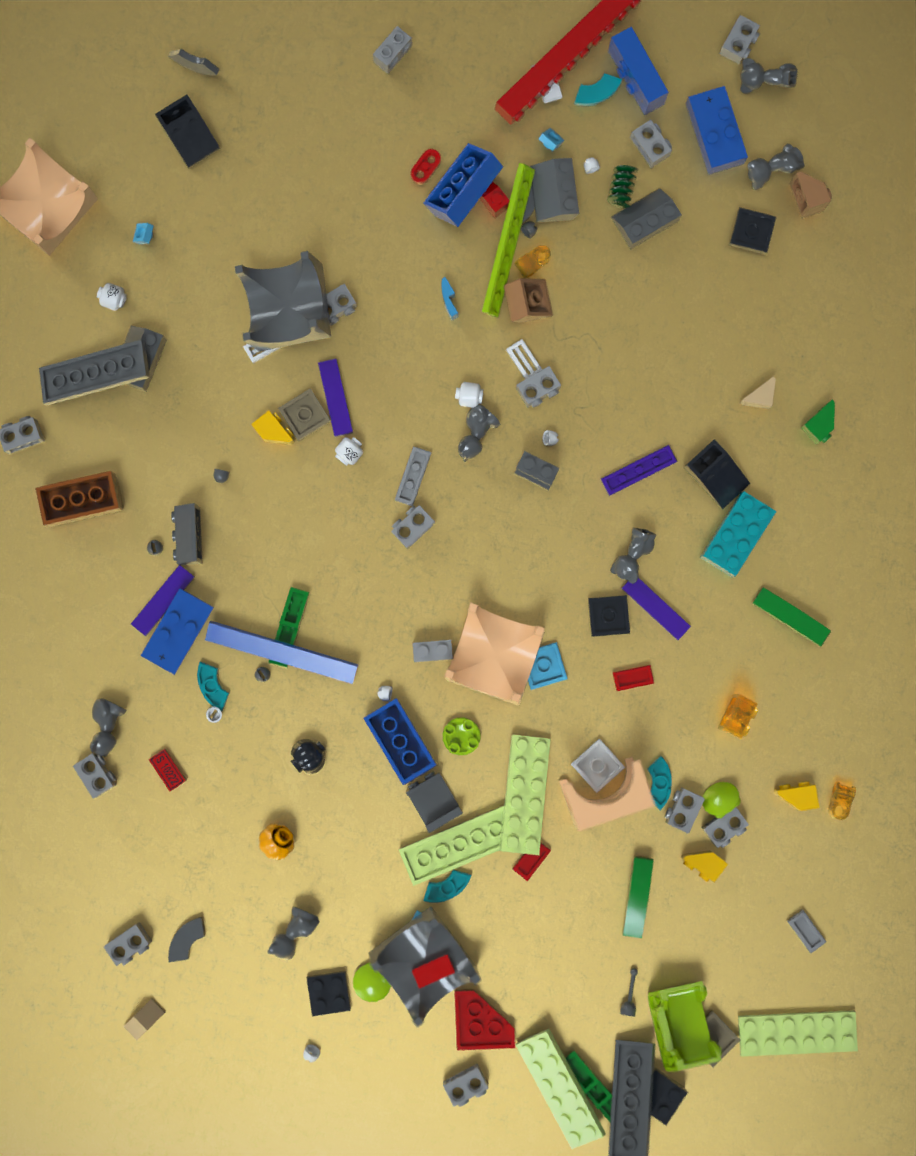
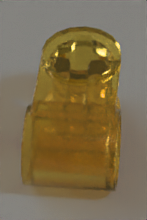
M545 245L537 246L529 253L520 257L514 264L522 276L527 279L549 262L551 251ZM539 252L542 254L546 253L545 259L543 257L538 258Z
M838 781L835 782L828 808L831 818L844 820L849 816L856 793L855 786L848 787L841 785ZM837 806H841L843 809V813L840 816L835 814Z

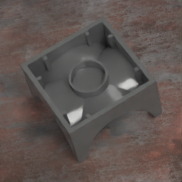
M300 252L301 259L280 268L254 269L243 265L235 266V273L245 288L250 307L249 332L242 333L243 341L258 351L331 337L323 264L310 252Z
M432 906L369 952L370 966L375 972L378 971L392 986L407 1008L417 1028L424 1023V1019L431 1008L449 992L467 983H474L476 985L481 981L477 966ZM448 954L456 973L419 989L411 970Z

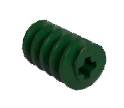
M619 165L614 168L615 174L612 176L613 181L610 185L612 188L609 189L610 196H608L607 201L616 207L628 208L630 205L625 202L631 201L632 198L628 197L627 194H633L629 187L635 186L630 180L636 179V176L632 173L638 172V169L629 165Z

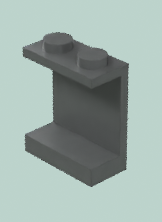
M524 451L514 474L549 491L559 468Z
M434 771L424 777L425 781L419 784L416 781L409 785V790L406 791L407 796H409L429 833L463 814L440 772L435 774Z

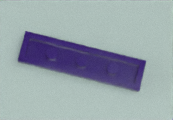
M337 359L318 362L334 437L351 434L353 429Z
M667 445L600 480L608 495L611 496L678 461L670 446Z
M179 565L133 620L131 625L144 636H147L164 616L180 588L185 590L195 577Z
M638 578L633 584L628 581L621 588L677 641L691 627L641 579Z

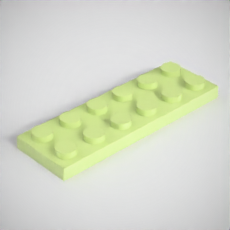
M511 735L500 851L539 855L551 739Z
M504 806L400 848V855L413 886L499 851Z
M854 1010L738 1016L741 1057L858 1051L856 1012Z
M550 1029L517 1042L516 1047L571 1149L604 1137L606 1132Z

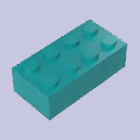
M745 491L741 492L700 558L730 577H736L777 511Z

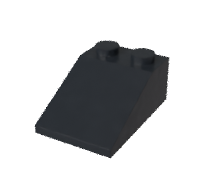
M654 1067L651 1116L667 1126L688 1092L684 1086Z

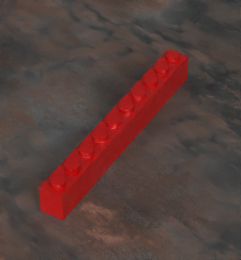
M601 0L496 102L495 111L510 125L515 121L519 122L524 117V112L528 108L531 110L538 103V98L541 96L545 97L551 90V86L554 83L558 84L563 79V74L567 70L569 72L572 71L577 65V61L580 58L584 59L590 52L589 49L593 45L596 47L602 41V36L605 33L610 34L615 28V24L618 21L622 22L627 17L628 11L631 8L635 9L641 3V0Z

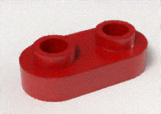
M426 150L411 169V179L414 183L419 185L425 184L439 167L441 156L437 150ZM434 158L435 161L433 163L428 162V159ZM423 173L424 176L422 178H418L417 174Z

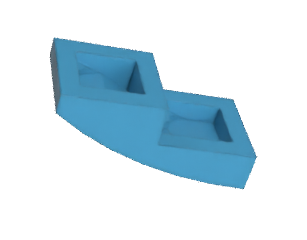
M444 277L441 284L443 302L451 320H454L458 317V312L451 302V299L455 297V292L446 277Z

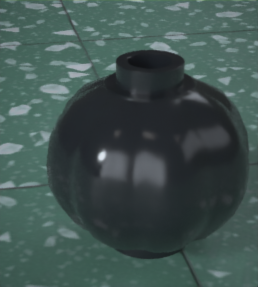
M310 739L299 740L292 747L291 755L293 759L290 762L299 773L304 770L306 774H315L325 764L323 752L326 749L319 741L315 743Z

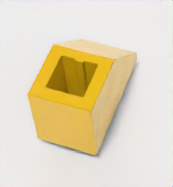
M268 410L251 424L265 442L288 445L294 443L292 440L294 435L288 427L284 429L281 426L282 420L276 412L272 414Z
M809 781L799 782L798 786L791 787L790 784L780 785L779 789L774 790L777 796L796 810L804 811L820 808L816 785L810 784Z
M710 850L687 853L681 856L685 860L683 864L690 870L696 868L700 872L698 876L706 882L711 880L715 883L728 865V863Z

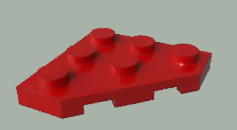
M474 989L454 990L457 1051L515 1048V1029L511 1023Z

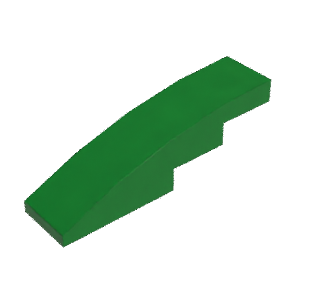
M293 587L290 588L275 640L295 645L309 592ZM269 659V664L285 669L288 668L287 664Z
M764 587L753 602L756 607L770 614L771 617L819 647H822L831 633L830 629Z
M634 856L625 909L623 936L642 938L654 862L652 858Z
M573 1051L565 1058L584 1094L587 1095L606 1119L611 1122L612 1093L581 1057Z

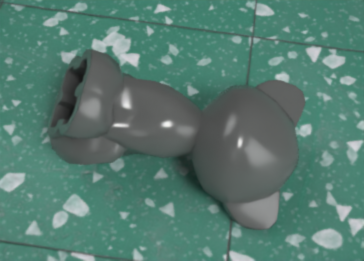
M746 58L743 60V70L740 75L742 81L740 90L742 93H750L752 90L758 89L763 82L780 87H795L797 68L794 64L787 63L781 65L778 69L764 71L761 64L756 63L751 58Z
M786 144L782 152L775 155L769 162L762 158L749 162L747 165L748 178L752 181L753 189L762 188L770 179L772 172L792 173L804 168L803 156L798 148L793 147L791 144Z
M483 405L471 408L467 414L466 424L471 430V435L463 437L458 445L459 455L463 458L464 462L477 456L482 451L483 447L480 439L485 436L488 429L497 428L501 425L499 420Z
M634 527L632 529V541L628 548V555L618 556L610 570L611 573L617 574L619 578L628 580L632 584L639 578V564L636 560L652 552L655 545L654 539L656 538L655 533Z
M103 698L97 699L92 708V717L100 726L101 732L94 735L90 744V750L92 753L106 757L116 745V739L111 732L115 727L117 717L124 715L127 710Z
M294 906L292 908L293 918L288 924L286 934H277L268 949V954L287 961L292 959L295 954L296 943L294 939L309 937L319 924L317 916Z

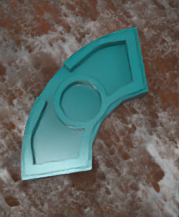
M604 73L601 80L597 83L580 85L574 104L594 106L609 99L618 90L622 79Z
M199 662L197 680L200 690L209 704L223 711L229 692L225 691L219 684L217 677L219 668Z
M662 756L647 768L652 779L650 792L654 804L659 810L667 803L672 786L671 772Z
M453 869L450 876L445 880L428 883L423 901L439 903L454 898L465 889L472 875Z

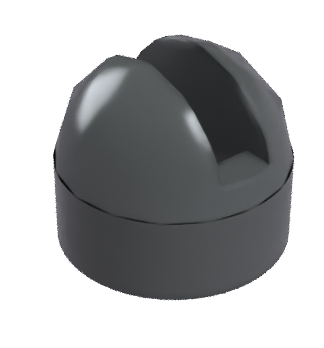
M528 221L521 226V231L527 238L533 237L537 232V226H534L535 223L532 221Z
M214 469L213 476L215 481L224 483L228 479L230 472Z
M152 540L147 545V551L153 556L160 555L163 551V545L157 540ZM152 543H155L156 552H153Z
M260 667L255 671L257 681L266 682L269 680L271 674L266 667ZM261 670L266 678L262 679L258 671Z

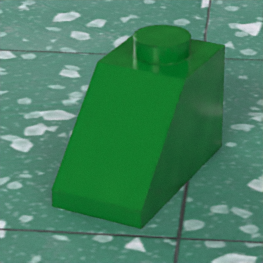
M833 400L828 402L801 427L815 444L821 441L824 444L832 436L830 432L834 430L835 402Z

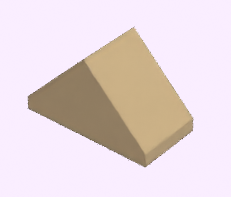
M774 376L745 397L740 403L744 406L771 408L776 382Z
M151 999L123 1027L138 1040L165 1011Z

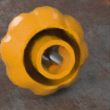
M270 824L259 835L260 850L269 859L282 860L294 849L293 833L285 825Z

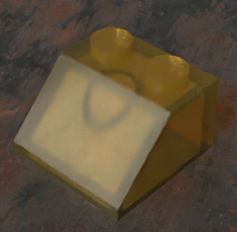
M733 694L718 729L738 739H742L743 736L746 737L750 730L748 724L757 715L758 709L756 707L758 704L740 694Z

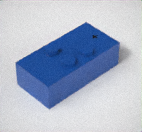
M632 26L611 37L608 52L617 66L619 77L621 79L624 78L628 93L630 95L633 94L643 114L646 115L663 106L669 92Z
M725 86L689 96L686 107L708 175L744 164L748 156Z
M468 143L423 204L435 217L459 227L502 170L503 165L493 153Z
M180 588L141 656L175 675L214 607Z
M397 698L363 718L402 785L408 784L437 766Z

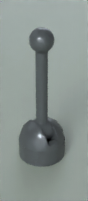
M632 968L630 970L632 976L628 1001L622 1004L620 1014L635 1017L636 1007L632 1003L635 976L638 974V970Z

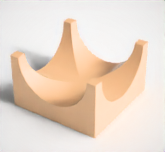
M29 138L25 143L26 153L21 165L14 175L0 187V216L50 256L98 198L86 183L80 182L47 155L35 141Z
M470 603L458 647L444 677L449 682L519 706L538 654L545 628L518 623Z
M633 757L625 759L626 775L621 787L614 794L604 799L593 800L584 798L577 794L572 783H568L567 779L559 781L573 825L578 831L655 806L640 760L634 761Z

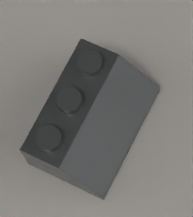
M572 158L551 159L531 165L530 167L535 169L532 191L536 221L573 220L579 214Z
M658 189L630 205V207L613 215L611 218L631 250L677 223L682 215L672 198L663 190Z
M131 326L124 344L141 339L145 341L150 378L126 385L147 392L167 339L164 335L149 329Z
M195 503L174 506V511L171 513L172 523H175L172 539L173 542H176V549L173 550V559L177 561L178 565L202 564L200 507Z

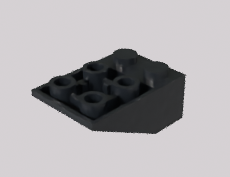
M187 94L155 114L188 168L220 149Z
M715 439L684 467L722 510L751 484L730 455Z

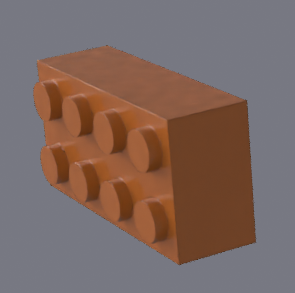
M112 471L35 488L42 522L46 527L123 511L116 475Z

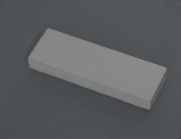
M413 446L395 501L413 507L431 452Z

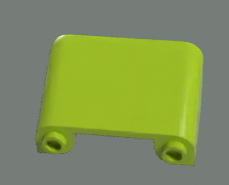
M703 981L648 993V1003L662 1063L668 1072L722 1061L721 1047L710 1039L702 1002L707 997V989L703 985Z

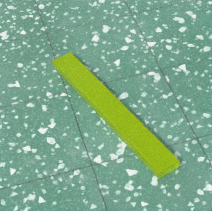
M519 163L482 309L483 313L493 317L499 316L505 293L504 285L508 281L535 169Z

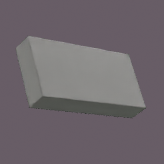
M804 910L799 911L787 920L810 953L826 943Z

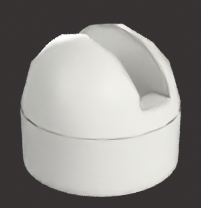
M593 157L586 159L584 163L585 172L590 174L600 169L597 159Z
M546 430L543 434L544 445L553 446L559 441L557 438L558 434L555 431Z
M381 686L378 689V697L383 701L389 702L392 697V686Z
M210 707L206 712L207 719L212 723L218 722L222 717L221 710L217 707ZM217 710L213 718H210L213 711Z
M308 1045L303 1052L304 1059L309 1062H315L320 1055V1050L315 1045Z

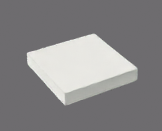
M600 739L571 763L596 793L625 768Z

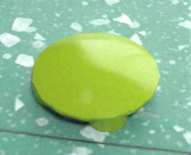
M465 717L451 720L443 731L445 747L450 753L456 755L472 753L477 749L481 739L477 724Z
M719 782L713 784L705 791L703 795L705 800L702 805L709 814L714 815L716 818H723L725 814L731 812L741 803V799L736 786L728 782Z
M370 963L361 966L353 978V988L356 994L362 1000L368 1002H377L384 999L391 988L388 981L378 971L375 972Z

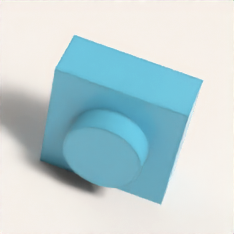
M551 128L543 132L539 137L543 145L552 151L564 142V139Z
M137 223L133 242L149 244L153 236L154 225Z

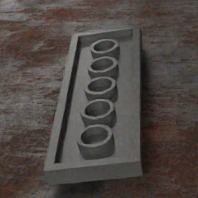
M142 339L39 368L43 404L47 406L150 378L145 341Z
M616 1040L608 1156H649L655 1059L654 1043Z

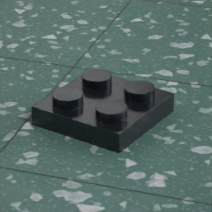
M739 207L729 245L766 255L776 217Z
M627 595L588 598L591 637L630 634Z
M346 971L307 976L312 1017L351 1011Z

